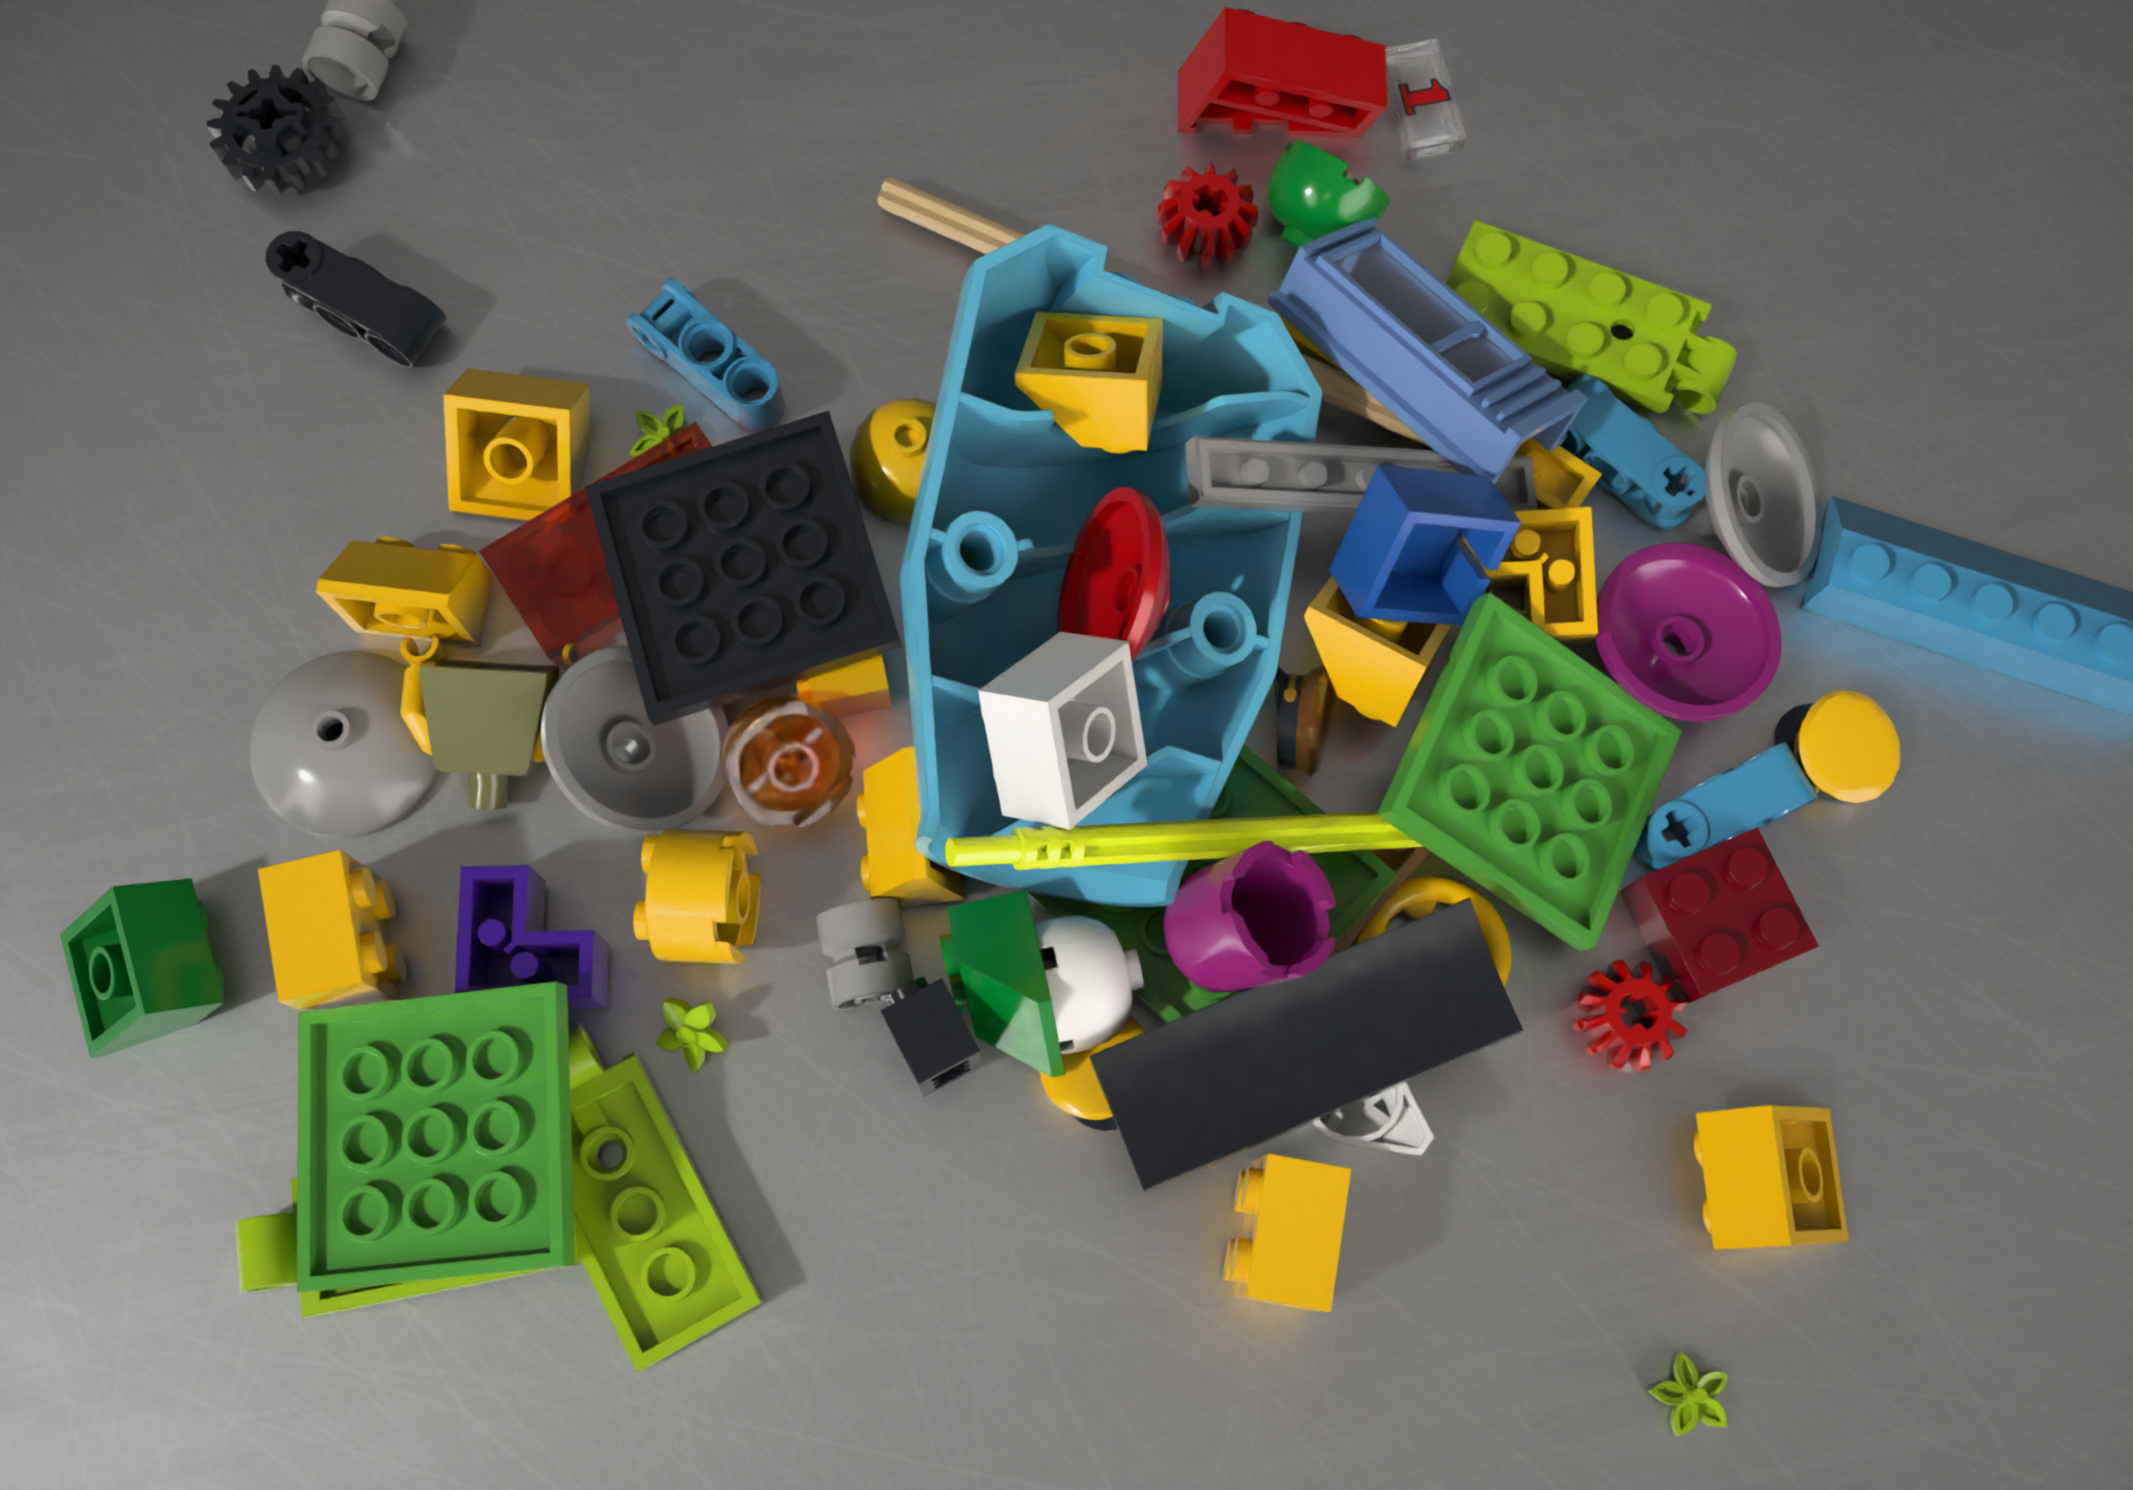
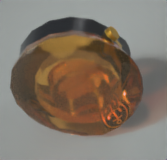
M1278 665L1277 673L1273 680L1279 716L1277 733L1278 768L1295 769L1303 776L1311 778L1321 767L1337 695L1324 665L1314 668L1305 675L1287 674Z

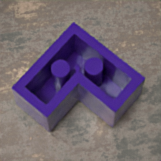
M529 865L461 867L454 993L556 981L567 985L568 1009L607 1008L609 943L594 930L544 931L546 880Z

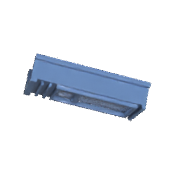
M1374 217L1370 220L1358 221L1299 247L1279 290L1270 294L1267 303L1460 474L1486 476L1490 478L1493 484H1496L1522 442L1533 437L1548 451L1553 450L1564 442L1568 436L1566 431L1588 398L1578 389L1570 393L1565 390L1559 380H1554L1545 373L1546 369L1544 367H1538L1532 362V357L1382 229L1377 230L1378 219Z

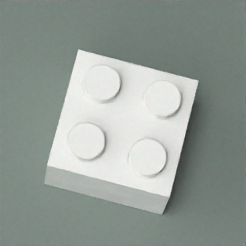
M1059 632L978 690L981 714L985 724L1002 816L1070 830L1148 765L1128 641Z

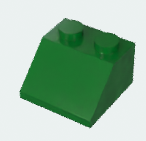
M192 878L112 886L60 934L90 1058L105 1056L195 1025L224 1003L222 995L224 991L223 972L219 964L213 961L206 934L208 929L207 911L204 904L197 900Z
M1027 890L948 906L947 911L952 934L939 936L947 976H949L953 1000L960 1013L970 1012L975 1036L1052 1078L1065 1075L1051 996Z

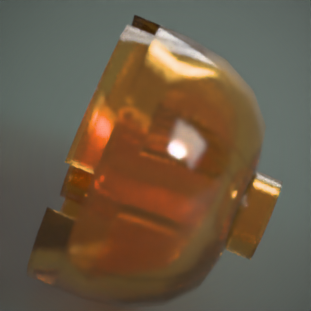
M791 694L763 698L744 709L727 731L721 751L725 782L741 809L761 824L776 827L774 823L783 825L795 823L797 827L812 825L832 813L849 793L853 781L850 772L853 766L852 755L855 757L854 743L840 720L814 700Z

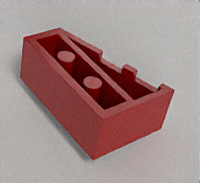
M1224 7L1178 70V132L1196 133L1197 123H1231L1232 134H1251L1252 124L1287 125V135L1361 137L1387 109L1386 45L1362 40L1355 35H1340L1311 28L1301 22H1286L1257 15L1246 9Z

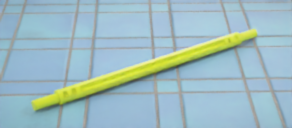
M1378 811L1075 825L1070 830L1054 826H1039L1037 828L1016 827L1012 830L1011 835L948 838L945 845V857L950 867L1012 864L1016 870H1031L1036 868L1051 869L1056 867L1069 868L1089 865L1227 858L1265 840L1272 841L1274 845H1278L1289 852L1300 849L1306 853L1424 846L1377 815Z

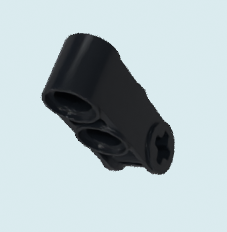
M288 231L278 235L270 242L267 248L266 264L272 275L282 282V287L287 297L293 303L319 316L343 334L357 340L360 339L373 346L387 358L404 367L412 368L446 321L444 312L426 296L408 286L395 283L367 263L357 258L346 256L312 237L310 234L301 231Z

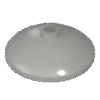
M1749 402L1736 406L1722 417L1708 447L1704 491L1709 518L1726 551L1745 573L1759 583L1769 587H1783L1802 581L1812 570L1821 543L1822 508L1813 465L1800 436L1791 423L1777 409L1763 402Z
M628 646L599 650L577 661L556 682L544 706L541 721V742L550 773L560 790L575 807L604 826L621 832L641 835L660 834L666 829H678L704 813L717 799L726 783L731 766L732 741L728 722L721 705L654 726L647 717ZM615 746L623 747L628 751L630 762L622 761L616 755Z
M363 651L337 652L304 663L286 675L272 689L255 718L250 737L249 756L256 785L263 798L276 813L294 826L315 835L329 838H356L382 831L396 824L410 814L424 800L436 782L440 771L435 769L432 756L421 750L400 714L406 666L380 654ZM342 723L343 732L341 736L334 741H326L325 734L327 729L333 724Z

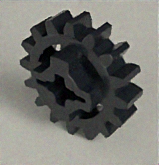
M272 65L269 77L263 79L254 69L248 70L249 84L242 87L238 83L230 81L226 85L233 95L229 101L214 99L212 105L221 118L207 121V128L215 138L209 144L230 176L235 181L243 178L253 191L257 192L267 181L276 195H281L285 188V182L292 180L300 190H304L307 188L305 175L313 172L316 176L324 178L328 174L322 165V161L325 158L339 160L342 156L334 141L345 139L347 135L340 122V119L343 117L342 111L334 97L330 96L324 83L320 79L310 82L303 69L297 68L289 78H286L279 65ZM304 106L309 108L312 112H307ZM242 147H248L252 155L245 152Z

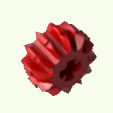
M1211 161L1205 167L1204 174L1199 175L1187 165L1181 173L1180 181L1169 180L1164 187V200L1158 205L1156 219L1159 221V225L1163 226L1161 239L1164 246L1178 245L1177 256L1180 263L1194 254L1200 256L1199 262L1203 270L1210 264L1211 257L1214 255L1228 265L1234 259L1235 249L1245 251L1250 245L1253 235L1251 230L1257 226L1259 211L1257 210L1258 206L1252 204L1254 197L1252 185H1237L1238 175L1235 168L1224 176L1217 175Z
M1615 960L1608 964L1607 975L1595 970L1586 976L1585 980L1590 992L1576 994L1572 1002L1578 1009L1588 1013V1016L1578 1019L1572 1024V1029L1575 1032L1583 1033L1590 1030L1594 1036L1585 1047L1586 1054L1594 1056L1607 1048L1606 1061L1609 1069L1614 1071L1622 1069L1627 1061H1629L1636 1072L1649 1070L1652 1057L1663 1062L1674 1055V1050L1669 1040H1678L1685 1037L1687 1029L1680 1022L1672 1019V1015L1684 1011L1688 1003L1683 999L1669 1001L1665 993L1674 984V978L1667 975L1652 983L1651 963L1642 961L1636 964L1632 971H1630L1623 960ZM1629 1004L1634 1007L1638 1014V1017L1631 1020L1636 1025L1627 1027L1620 1018L1621 1014L1627 1012V1009L1623 1007Z

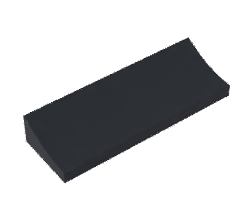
M1469 897L1328 956L1322 967L1304 977L1265 987L1248 989L1094 1053L1089 1057L1145 1193L1516 1037L1524 1030L1495 967Z

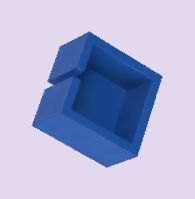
M1378 464L1329 571L1358 618L1463 626L1471 606L1480 596L1484 595L1491 580L1460 534L1457 533L1461 532L1485 569L1497 570L1521 521L1489 477Z

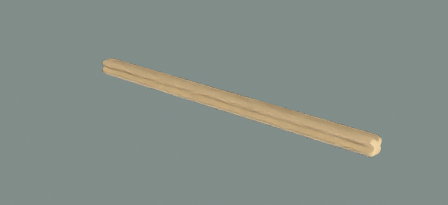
M895 177L886 178L878 194L877 203L884 210L984 254H988L1026 235ZM1301 354L1323 391L1322 401L1430 447L1350 375Z

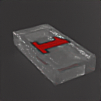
M1438 39L1386 47L1387 91L1406 159L1463 150L1467 138Z

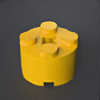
M666 829L660 835L648 834L645 837L642 845L641 862L644 873L648 874L646 899L638 900L634 910L633 924L636 938L638 940H649L651 949L658 960L725 964L744 963L747 957L739 951L740 945L753 946L758 926L761 896L760 874L748 873L746 855L758 856L752 835L747 831Z

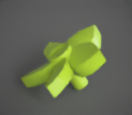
M682 403L668 408L662 415V422L656 415L650 412L636 410L638 426L646 435L634 443L629 453L630 457L648 458L657 453L658 463L677 458L678 452L690 453L703 446V442L694 432L682 429L685 421Z
M668 997L663 1001V1017L669 1027L662 1032L655 1044L666 1050H677L683 1046L685 1060L692 1073H695L702 1066L705 1060V1050L721 1052L730 1046L720 1033L709 1028L711 1023L714 1022L716 1015L712 1001L703 1002L694 1008L684 1000Z
M1677 1352L1673 1365L1676 1381L1659 1382L1647 1390L1660 1402L1675 1405L1670 1416V1423L1675 1437H1680L1690 1432L1699 1421L1707 1426L1728 1427L1723 1406L1719 1401L1713 1399L1723 1390L1728 1374L1713 1371L1699 1377L1694 1363L1684 1353Z

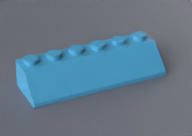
M1832 496L1828 500L1822 523L1820 548L1815 564L1809 573L1801 609L2133 716V592Z

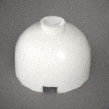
M1077 915L1061 916L1034 922L1051 996L1061 1054L1065 1055L1088 1050L1107 1043L1124 1029L1132 1015V991L1144 989L1137 950L1123 951L1114 930L1097 919Z

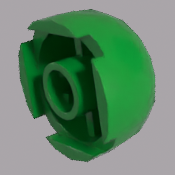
M1295 140L1293 144L1290 141L1287 143L1268 181L1267 200L1271 213L1285 227L1280 237L1297 250L1306 243L1358 221L1370 220L1374 217L1380 220L1390 203V199L1368 177L1365 176L1362 182L1359 183L1354 176L1345 171L1349 164L1316 146L1299 140Z

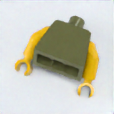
M435 634L431 635L430 638L432 642L430 650L426 654L418 656L419 650L412 637L405 638L401 641L400 650L411 666L404 672L400 710L402 719L421 750L432 756L433 765L436 770L469 773V808L479 810L507 808L508 775H529L540 767L541 762H546L541 742V721L547 698L556 682L561 678L559 676V666L448 660L447 650ZM570 642L563 648L562 658L565 672L574 665L573 661L577 652L575 642Z

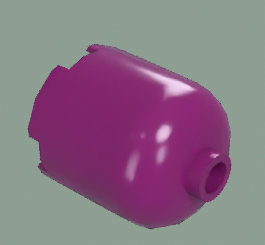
M1265 840L1187 876L1180 882L1173 904L1166 907L1163 922L1165 944L1178 969L1193 984L1210 992H1243L1251 988L1265 987L1294 980L1322 967L1334 948L1335 938H1327L1329 931L1327 909L1336 906L1335 896L1324 872L1306 852L1300 849L1289 852L1278 845H1274L1272 841Z

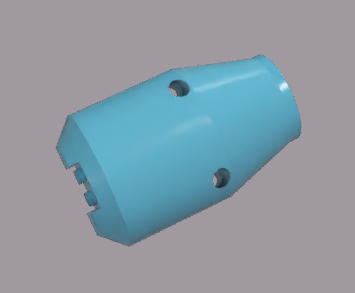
M1047 224L976 259L967 270L962 284L902 561L900 591L920 814L914 846L920 854L945 868L975 879L1019 891L1027 890L1028 893L1103 905L1129 907L1167 906L1174 902L1176 893L1179 890L1181 876L1189 860L1089 865L1069 868L1056 867L1051 869L1036 868L1031 870H1016L1012 864L950 867L947 864L945 845L948 838L1011 835L1012 830L1016 827L1037 828L1039 826H1050L1002 816L985 724L981 714L978 690L1057 634L1058 603L1070 554L1073 553L1074 543L1078 534L1098 502L1109 492L1119 487H1128L1146 493L1154 502L1163 520L1171 566L1170 599L1166 612L1162 616L1152 638L1132 663L1148 765L1076 825L1209 819L1277 673L1303 512L1190 506L1185 443L1194 436L1314 443L1323 391L1278 313L1225 292H1221L1202 308L1197 307L1196 303L1188 297L1177 294L1166 295L1140 285V282L1129 274L1104 271L1107 246ZM1036 312L1163 318L1162 389L1147 451L1132 450L1127 453H1110L1102 448L1081 447L1055 422L1052 410L1040 409L1015 385V370Z

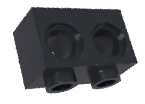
M920 977L902 985L888 995L892 1004L880 1011L924 1097L982 1066L981 1051L942 978L928 985L925 977Z

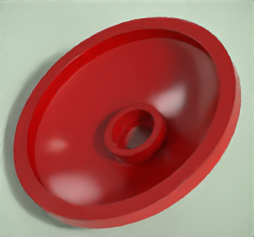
M1119 487L1105 495L1091 511L1074 543L1073 553L1070 554L1061 586L1057 613V634L1059 632L1128 641L1132 663L1155 633L1162 616L1166 612L1170 599L1171 566L1166 531L1160 513L1146 493L1128 487Z

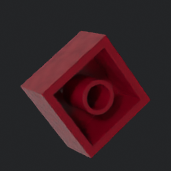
M1758 827L1642 876L1619 891L1661 976L1668 975L1674 978V984L1669 990L1673 1000L1683 999L1688 1002L1687 1004L1819 947Z

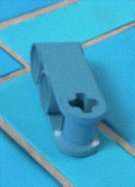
M668 278L662 283L663 292L640 314L633 312L625 319L628 328L642 345L656 357L665 360L693 384L695 388L700 390L737 422L739 426L748 431L761 432L777 425L783 417L785 403L777 371L773 365L702 306L696 297L677 280ZM715 350L723 353L712 362L698 361L699 357L708 351ZM763 388L767 390L765 396L758 400L748 401L741 398L749 389Z
M1579 375L1565 390L1570 393L1578 389L1588 400L1566 431L1568 436L1559 446L1602 473L1596 484L1617 497L1641 517L1647 525L1654 529L1670 530L1683 524L1691 513L1692 507L1698 504L1705 495V470L1698 462L1689 458L1661 435L1660 431L1650 421L1637 415L1616 398L1604 383L1589 375ZM1686 474L1688 475V480L1683 485L1680 480ZM1667 491H1672L1675 493V496L1668 494ZM1659 502L1663 506L1659 512H1656L1654 508Z
M1783 742L1747 760L1735 769L1730 768L1684 792L1681 796L1663 804L1647 817L1633 853L1642 865L1651 870H1659L1758 827L1759 829L1765 824H1770L1813 802L1819 796L1787 742ZM1671 831L1675 835L1676 840L1667 842L1662 833Z

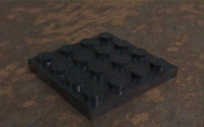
M829 410L585 486L647 717L654 726L903 647Z

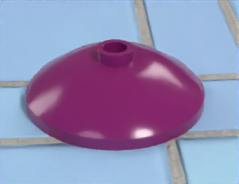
M1688 543L1652 545L1624 559L1612 571L1599 591L1596 600L1598 634L1595 640L1600 656L1616 682L1631 697L1657 713L1674 719L1696 722L1726 718L1753 703L1767 689L1777 671L1781 656L1782 638L1775 609L1761 585L1738 567L1732 559L1719 552ZM1663 642L1671 643L1677 649L1678 655L1670 652Z

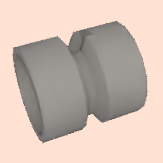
M328 0L321 15L323 26H318L315 29L302 56L303 67L315 80L320 79L325 87L335 93L361 101L373 100L378 95L388 73L389 62L387 59L392 58L396 54L408 27L407 19L402 11L390 0Z
M878 898L847 903L825 910L816 916L822 953L834 959V964L826 970L833 1009H857L891 1002L888 997L890 993L914 980L909 954L898 950V945L906 938L897 899ZM876 954L877 962L859 964L858 958Z

